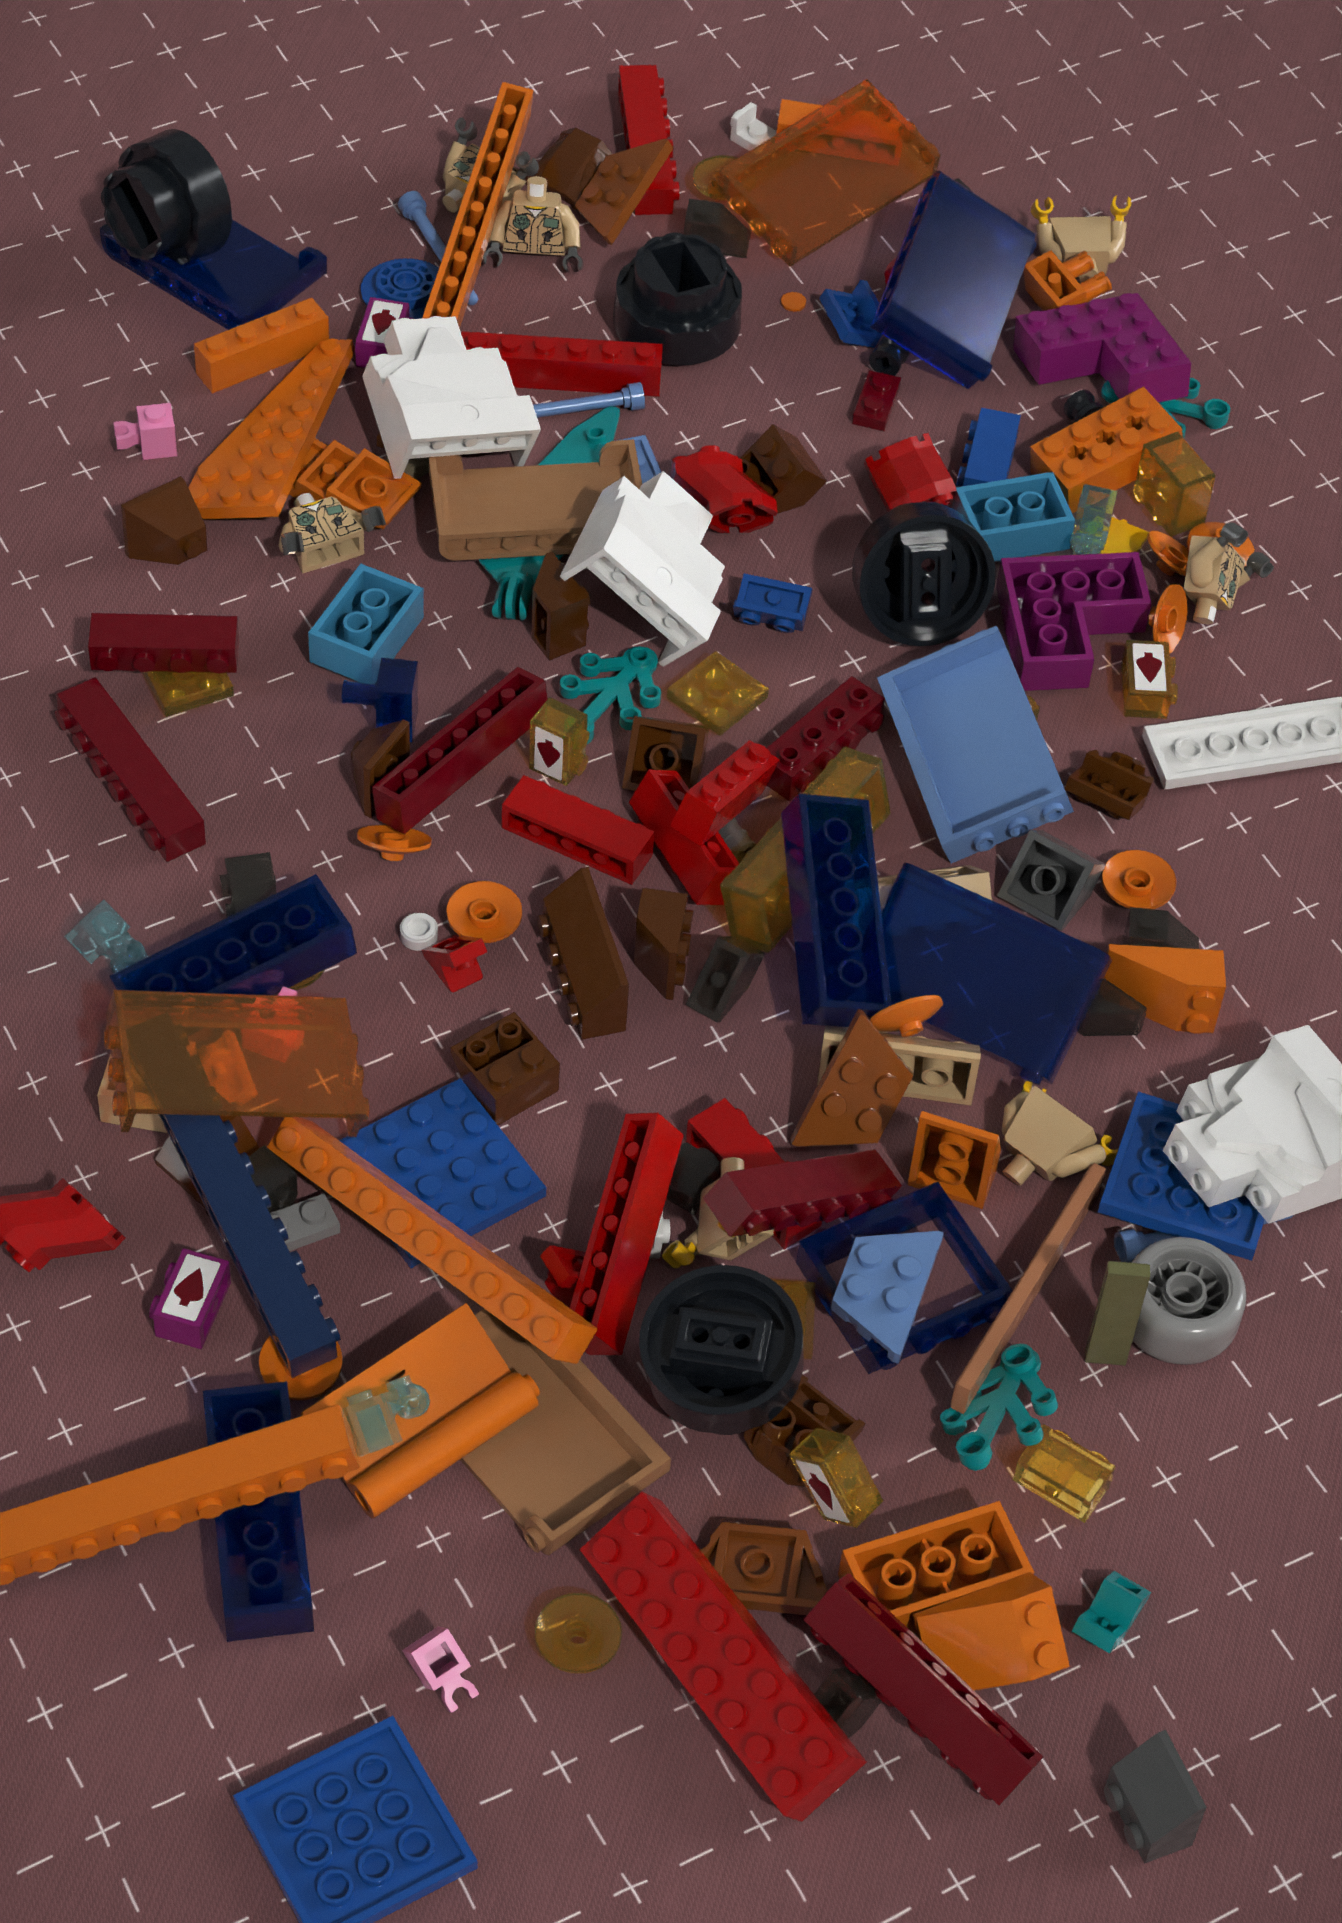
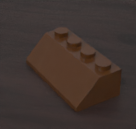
M583 867L543 898V914L537 916L540 935L542 938L547 937L549 941L547 953L550 965L552 967L557 966L559 974H557V984L560 995H567L569 1001L567 1004L569 1023L571 1026L577 1025L581 1040L626 1031L629 983L589 867Z

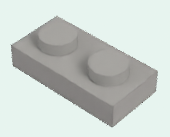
M325 1193L270 1213L273 1219L279 1217L283 1222L289 1238L285 1241L289 1251L340 1233V1223Z

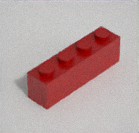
M749 740L686 792L670 827L701 847L763 794L780 759L772 755L765 746Z
M649 769L631 797L630 805L637 814L639 821L646 828L655 831V845L661 850L672 871L678 876L695 904L725 905L746 872L719 832L700 847L670 827L689 788L677 771Z
M523 775L502 804L503 829L630 885H633L653 856L655 831L646 828L642 824L634 823L615 815L610 810L601 809L585 802L575 795H569L555 789L543 781H537Z
M726 1098L688 1120L686 1144L718 1179L721 1178V1161L725 1158L735 1157L743 1159L744 1169L789 1163V1161H784L775 1152L772 1143L765 1135L759 1134L749 1124L745 1113L739 1108H734ZM822 1221L811 1223L805 1227H800L799 1225L786 1227L778 1232H775L773 1229L774 1235L772 1237L785 1250L821 1227Z

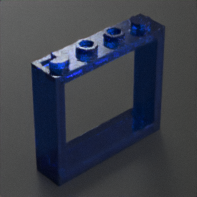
M935 1182L799 1241L797 1266L868 1374L880 1369H891L897 1363L887 1358L888 1351L878 1342L875 1343L873 1339L867 1341L857 1332L852 1323L844 1321L831 1310L837 1284L825 1268V1266L849 1256L856 1237L900 1234L932 1220L937 1229L944 1232L943 1238L983 1295L913 1326L899 1363L902 1359L915 1353L925 1354L931 1351L938 1343L951 1337L954 1339L961 1338L969 1333L972 1328L985 1322L993 1323L1013 1291L939 1182Z

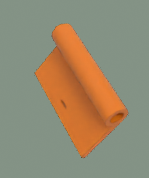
M464 1303L300 1414L304 1416L340 1404L350 1424L360 1465L359 1469L349 1471L342 1479L360 1507L370 1518L374 1519L538 1407L537 1397L540 1395V1390L528 1374L522 1376L518 1372L510 1371L469 1305Z

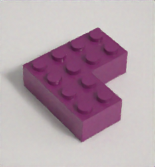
M1125 293L1118 297L1094 299L1086 303L1063 305L1060 308L1045 311H1032L1029 314L1019 315L1015 318L1013 350L1038 385L1100 373L1106 382L1107 380L1109 381L1110 386L1119 399L1142 387H1145L1157 402L1188 397L1192 363L1138 293Z
M1139 552L1001 558L996 590L1012 662L1024 691L1089 688L1094 664V655L1089 635L1146 631L1151 599Z

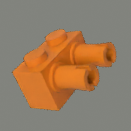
M1050 250L1023 265L1025 289L1042 311L1060 308L1063 305L1086 303L1112 290L1111 282L1103 271L1081 283L1075 279L1094 269L1093 260L1090 255H1087L1086 251H1082L1075 257L1062 263Z

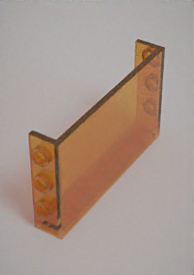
M866 79L719 170L717 190L730 203L733 211L741 215L750 224L752 231L770 245L774 255L782 258L791 267L935 176L941 155L936 146L928 142L918 132L912 122L905 119L897 110L895 104L887 100Z
M113 991L106 1012L107 1025L104 1031L105 1049L111 1050L112 1058L109 1060L108 1078L109 1082H115L116 1091L113 1094L112 1110L114 1116H119L121 1132L130 1131L136 1114L345 1118L349 1137H356L363 1121L368 1120L369 1100L367 1097H363L362 1093L364 1072L362 1065H357L356 1059L358 1037L351 1030L346 998Z

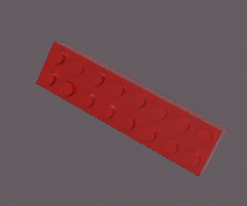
M641 1492L579 1549L784 1817L802 1822L867 1763L661 1500Z

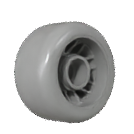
M1190 1237L1162 1239L1150 1244L1136 1255L1131 1263L1150 1265V1280L1133 1342L1148 1355L1158 1360L1178 1365L1202 1363L1221 1354L1235 1338L1246 1306V1285L1234 1261L1218 1247L1206 1241Z

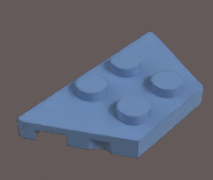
M927 1231L856 1237L832 1300L831 1310L844 1321L852 1323L857 1332L867 1341H870L872 1338L888 1351L887 1358L894 1363L899 1364L941 1246L944 1232Z

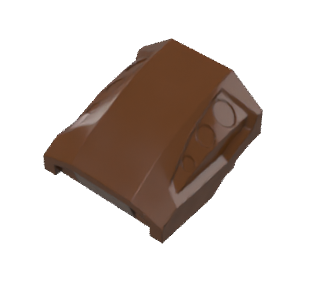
M578 128L562 131L559 139L538 162V172L533 176H526L525 185H527V180L530 177H543L547 180V192L560 194L561 200L571 204L572 208L576 209V202L598 170L599 165L606 156L612 153L601 139Z
M802 1374L795 1395L781 1412L770 1422L745 1431L743 1437L754 1458L787 1485L807 1487L808 1483L796 1460L819 1465L822 1469L833 1457L858 1437L866 1423L861 1419L855 1420L809 1384L808 1378Z

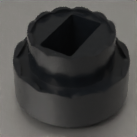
M168 129L131 145L120 155L118 170L113 171L104 179L101 202L105 208V221L113 231L115 241L125 248L131 257L142 260L154 258L162 264L180 266L220 251L226 244L232 226V208L229 192L223 175L211 154L190 134L177 129Z
M673 232L663 237L651 238L643 247H640L636 257L624 266L618 275L613 310L615 332L621 341L663 344L662 364L681 366L710 361L730 349L739 336L742 308L741 282L731 266L726 262V258L722 255L719 247L714 243L707 242L701 236Z
M919 502L899 505L870 524L854 552L852 579L856 594L866 615L882 634L896 642L910 646H932L945 643L960 636L979 620L992 598L996 570L994 558L988 544L965 516L940 503ZM930 558V565L922 567V562Z
M714 1265L685 1273L664 1287L653 1299L645 1313L640 1329V1356L653 1396L666 1413L689 1429L718 1435H733L762 1426L776 1417L792 1400L800 1384L804 1354L803 1328L798 1310L783 1288L757 1271L732 1265Z

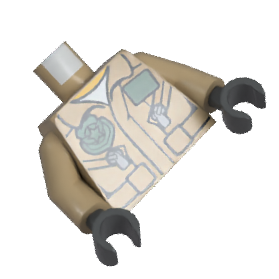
M463 117L456 121L455 129L459 134L457 142L453 141L443 172V180L445 182L443 204L447 210L453 213L460 208L480 147L473 143L468 147L466 146L467 141H472L476 138L478 131L473 121L470 124V128L467 131H463L466 125ZM526 151L519 153L516 157V165L520 169L513 167L501 206L505 201L513 200L514 191L523 188L526 183L524 180L526 176H533L539 170V164L533 157L530 160V155Z
M539 176L528 178L527 191H514L513 200L505 201L499 208L488 242L490 248L485 251L483 257L484 264L487 261V254L494 252L499 257L498 267L503 260L499 248L503 246V252L565 256L563 267L568 272V261L574 257L578 259V269L581 271L584 262L577 251L581 248L579 222L569 206L562 204L560 194L547 192V180Z
M304 493L295 499V507L289 511V522L282 528L278 546L283 555L296 553L302 573H306L364 555V531L370 532L375 526L385 525L386 522L380 506L369 507L359 513L347 506H343L335 497H327L315 501L313 495Z
M1230 522L1225 524L1220 532V537H1191L1184 590L1186 595L1196 605L1193 616L1195 622L1213 624L1216 610H1230L1233 607L1237 589L1250 580V575L1255 572L1264 578L1274 569L1273 564L1270 563V558L1261 552L1252 553L1247 560V566L1244 567V559L1232 545L1235 547L1241 546L1247 539L1248 532L1236 523Z

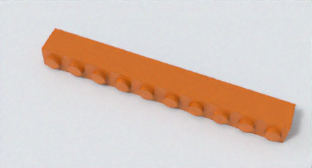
M506 82L501 84L422 319L433 316H455L460 329L494 227L496 215L501 206L531 116L533 89Z
M286 1114L267 1146L270 1151L549 1357L573 1364L579 1362L598 1328L316 1123Z
M340 1404L0 1512V1586L13 1582L15 1578L34 1572L50 1571L57 1565L71 1560L91 1558L99 1551L118 1545L134 1544L140 1538L149 1535L175 1531L182 1525L199 1519L218 1517L227 1510L243 1505H256L264 1501L265 1498L277 1494L297 1492L309 1484L327 1478L337 1479L343 1477L349 1471L360 1468L350 1424Z

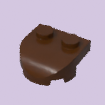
M1092 750L1086 753L1082 766L1068 777L1065 790L1073 793L1082 802L1094 803L1106 809L1113 817L1130 820L1143 808L1154 778L1145 775L1146 766L1128 755L1114 751L1110 757L1099 756L1097 750Z

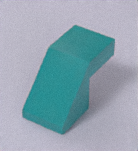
M1113 1571L1104 1578L1090 1608L1078 1617L1072 1632L1104 1651L1112 1652L1120 1645L1147 1602L1151 1591Z

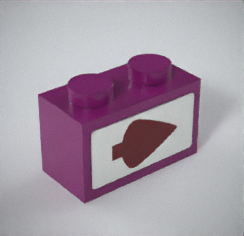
M370 297L355 341L356 367L366 368L370 356L388 354L384 339L391 321L401 318L414 319L410 317L409 303Z
M183 1248L177 1262H171L167 1268L164 1280L165 1289L162 1295L154 1297L149 1317L154 1320L156 1337L202 1350L231 1285L230 1265L227 1260Z

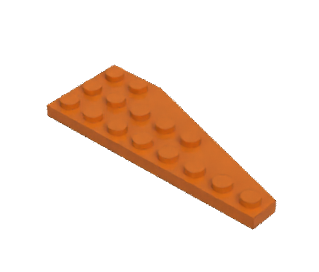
M331 338L320 341L202 462L188 487L202 519L279 517L353 357L355 347L352 339L338 340Z

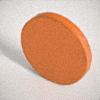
M788 292L782 296L781 305L788 311H801L806 306V298L798 292Z

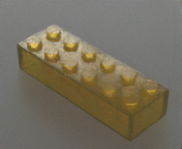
M844 747L834 759L829 761L821 774L809 783L803 794L787 808L784 815L775 825L766 831L765 836L757 845L746 853L739 865L724 878L720 886L732 940L769 953L888 818L891 811L881 758Z

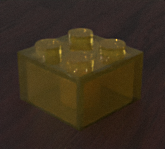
M1177 431L1143 444L1133 493L1137 501L1143 504L1152 514L1155 522L1162 526L1169 536L1172 537L1193 529L1201 523H1205L1216 475Z

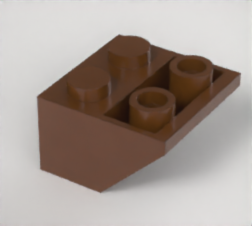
M774 424L740 457L742 459L743 472L776 499L777 514L804 506L827 482L797 437Z
M552 551L546 553L533 587L531 637L549 661L586 646L587 630L589 629L587 615L588 605H590V597L584 586H579L573 577L566 581L560 577L566 563H561Z
M642 888L636 922L634 965L665 999L673 1000L676 985L683 986L685 961L686 956H689L692 935L688 933L691 932L694 910H687L688 894Z
M515 1012L450 1047V1053L464 1083L497 1125L504 1123L559 1091L560 1063Z

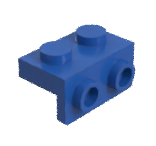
M860 280L852 294L825 289L819 298L826 310L827 316L838 332L839 338L848 345L856 344L875 348L890 324L867 281Z
M744 573L738 598L734 601L733 605L734 617L739 618V621L753 626L759 625L760 622L770 624L776 630L785 633H793L794 630L803 631L812 596V587Z

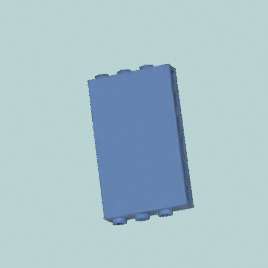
M997 626L981 630L967 639L947 645L939 651L923 658L914 659L902 667L877 677L937 836L951 864L975 853L988 851L996 844L1013 837L1023 836L1034 828L1048 822H1056L1065 815L1074 812Z

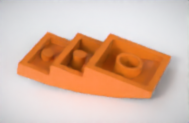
M315 438L289 495L297 498L301 494L310 493L315 501L327 497H335L343 506H347L359 513L369 507L380 506L386 524L375 527L385 529L421 488L422 483L405 472L401 479H394L390 463L365 448L360 454H357L336 440L326 445Z

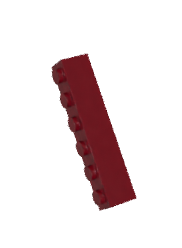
M520 667L515 668L372 786L377 820L406 834L549 713L546 681Z
M94 677L57 693L58 710L55 711V716L62 730H69L72 734L77 750L80 754L86 753L89 757L98 778L104 777L107 781L113 799L124 804L131 823L135 827L140 826L144 831L145 839L151 850H158L164 860L169 862L205 845L206 838L203 818L97 678Z
M874 1149L726 1172L704 1196L703 1200L729 1237L745 1234L754 1236L762 1231L773 1229L775 1232H778L786 1227L796 1225L805 1227L819 1221L829 1223L842 1217L852 1219L865 1213L873 1212V1214H879L893 1203L892 1197L902 1185L877 1150Z
M850 1573L835 1582L803 1619L811 1627L810 1630L818 1641L833 1647L843 1657L845 1666L855 1675L863 1676L874 1686L878 1698L886 1705L896 1707L907 1718L910 1728L917 1735L928 1738L940 1749V1755L944 1761L955 1769H961L973 1781L975 1790L985 1799L993 1800L1000 1806L1043 1759L1044 1756Z

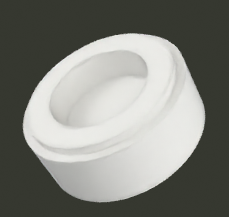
M413 913L402 920L400 924V940L405 947L415 951H422V949L435 944L437 941L438 925L430 915Z

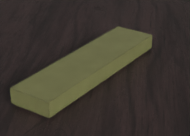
M1108 1261L1085 1348V1362L1126 1366L1150 1280V1265Z

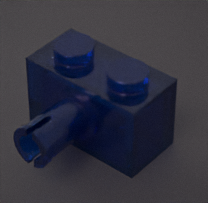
M381 658L376 684L344 680L341 697L342 704L374 706V710H376V728L403 719L410 722V742H413L418 714V661Z

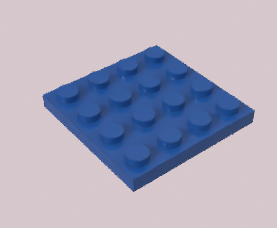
M461 1078L339 1140L470 1236L546 1197V1186ZM389 1239L410 1268L422 1263Z
M1138 1092L1099 1205L1098 1213L1174 1237L1200 1239L1218 1247L1225 1253L1252 1261L1265 1219L1253 1207L1245 1195L1208 1207L1163 1152L1175 1124L1184 1122L1176 1112L1179 1104Z
M394 1716L233 1795L234 1804L299 1923H374L478 1869V1860Z

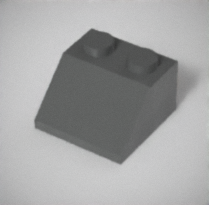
M1030 830L997 896L1063 931L1090 897L1106 864L1043 830Z
M1166 1730L1156 1733L1113 1765L1104 1787V1794L1112 1811L1119 1812L1125 1824L1124 1834L1129 1846L1134 1851L1138 1850L1144 1863L1193 1845L1207 1807Z

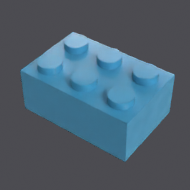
M1053 472L956 487L957 491L954 493L952 509L965 516L984 538L992 552L994 562L1000 561L1001 558L1026 557L1070 549L1075 518Z
M360 564L308 632L309 662L373 687L424 618V588Z

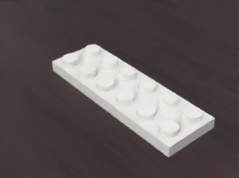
M1342 696L1144 726L1142 737L1164 790L1342 762Z

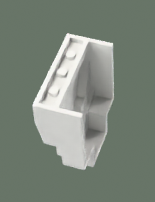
M455 316L392 320L384 339L388 354L370 356L362 377L394 479H401L409 459L510 451L515 467L524 466L541 428L530 395L518 396L516 394L506 361L502 360L499 349L476 347L466 350Z
M662 471L642 484L640 489L623 476L602 490L560 577L566 581L586 567L669 639L658 661L664 667L708 641L721 612L712 601L723 578L721 575L725 566L700 544L713 515L669 475Z
M1309 1025L1273 1035L1266 1051L1260 1058L1210 1073L1207 1079L1188 1085L1176 1110L1184 1122L1175 1124L1163 1152L1208 1207L1245 1195L1269 1224L1342 1198V1063Z

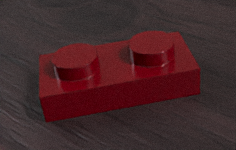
M869 370L853 414L852 424L885 432L900 389L901 377Z

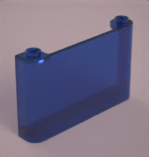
M937 170L926 180L870 327L967 389L979 380L983 382L992 370L993 365L990 361L1027 259L1036 248V233L948 175Z
M233 219L229 238L220 251L183 265L178 264L163 254L148 260L131 257L127 250L115 241L113 231L108 227L107 223L100 228L102 247L111 259L227 330L280 310L327 273V256L321 251L312 247H306L299 252L298 258Z
M904 862L843 986L849 990L847 994L849 998L866 1006L870 1000L874 1002L880 1001L891 1006L914 997L938 995L943 1000V1006L925 1023L970 1044L979 1045L981 1049L1013 1063L1017 1068L1021 1069L1019 1076L1027 1081H1031L1035 1085L1040 1086L1042 1080L1052 1085L1112 959L1108 954L1094 946L917 866Z

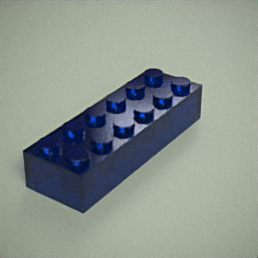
M798 794L782 811L781 817L802 1024L849 1027L858 1009L864 1011L870 1019L879 1011L892 1005L869 800Z
M315 874L109 977L117 1003L133 1028L167 1014L173 1027L180 1025L186 1038H189L253 1006L257 998L265 1000L279 993L283 986L289 988L357 954L352 926L322 881Z
M287 1381L203 1391L208 1446L291 1420ZM300 1491L277 1494L265 1498L259 1504L243 1505L224 1511L220 1516L215 1517L227 1642L314 1632L313 1606Z

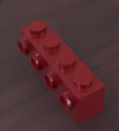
M91 613L88 641L91 670L237 673L239 650L238 616Z
M853 676L848 678L767 747L772 755L780 759L767 786L788 801H791L800 792H806L818 776L823 772L831 771L840 757L846 752L854 751L861 739L868 733H874L880 728L884 721L883 709L885 698Z

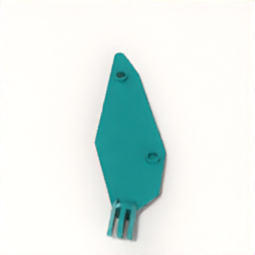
M614 406L607 407L573 428L539 465L599 462L601 448L608 442L614 441L620 417L619 408ZM564 554L555 556L560 559ZM545 555L479 559V563L498 583L492 607L493 617L501 619L505 605L507 619L515 620L518 608L520 619H526L533 587Z

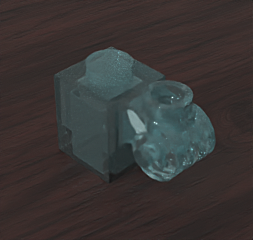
M1087 484L1083 485L1073 535L1070 538L1073 555L1100 554L1101 550H1104L1118 491Z
M105 900L101 901L64 936L90 964L101 955L108 957L111 960L110 967L112 972L127 981L134 978L136 973L140 972L141 968H144L149 963V957L142 943L130 936L127 932L130 926Z
M410 1375L386 1383L388 1392L373 1397L371 1389L347 1397L349 1406L342 1408L350 1424L357 1457L403 1441L395 1421L396 1414L405 1419H413L423 1415L429 1408L430 1399L427 1391L420 1385L412 1383Z

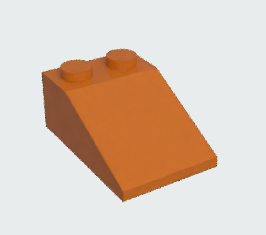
M1109 944L1099 983L1098 997L1174 1031L1191 1032L1194 1034L1214 1033L1226 990L1224 950Z
M921 1111L907 1185L983 1209L999 1162L1001 1152L999 1135Z
M1031 1572L913 1614L918 1638L973 1690L1028 1682L1070 1667L1052 1587Z

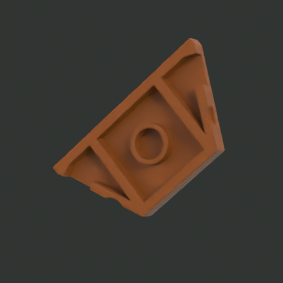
M668 139L658 140L606 156L576 202L575 207L579 213L600 233L608 244L612 245L673 150L674 147Z
M857 1010L790 1137L791 1144L795 1146L878 1143L910 1084L913 1074L901 1057L895 1053L885 1037L871 1023L864 1011Z
M722 1522L710 1536L709 1544L700 1549L746 1609L808 1615L828 1592L806 1530Z

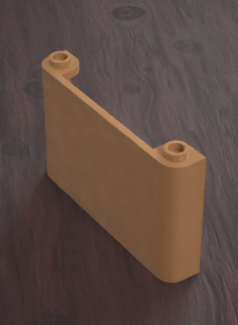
M634 439L608 442L600 450L599 462L463 469L460 455L428 457L439 551L444 558L454 561L544 556L551 551L555 555L571 554L602 490L623 476L638 489L642 485Z
M482 1309L475 1314L476 1318L510 1371L518 1372L522 1376L528 1374L535 1381L540 1390V1395L537 1397L539 1405L460 1459V1461L521 1528L530 1548L536 1553L541 1551L546 1555H550L670 1471L671 1458L581 1360L577 1364L552 1359L486 1309Z

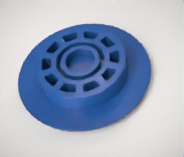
M410 258L394 259L381 263L372 268L365 275L361 283L363 301L366 306H368L370 297L409 303L410 317L422 319L439 267L423 260Z

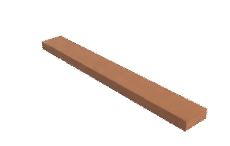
M1093 1163L1088 1168L956 1381L950 1403L952 1409L962 1414L966 1412L1099 1195L1106 1168L1096 1163Z

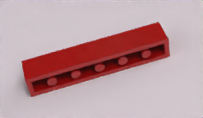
M619 66L618 96L626 150L670 138V119L664 118L667 117V99L661 98L664 97V79L658 78L657 66ZM668 139L671 145L673 146V140ZM673 150L635 208V215L673 214L674 201H679L680 197L679 181H673L676 180V160H670L673 159Z
M461 332L466 350L476 347L499 349L502 360L506 361L514 388L615 393L620 392L621 388H626L627 384L641 382L644 396H660L663 344Z
M659 1113L626 1114L569 1307L598 1328L585 1350L588 1355H622L684 1137V1134Z

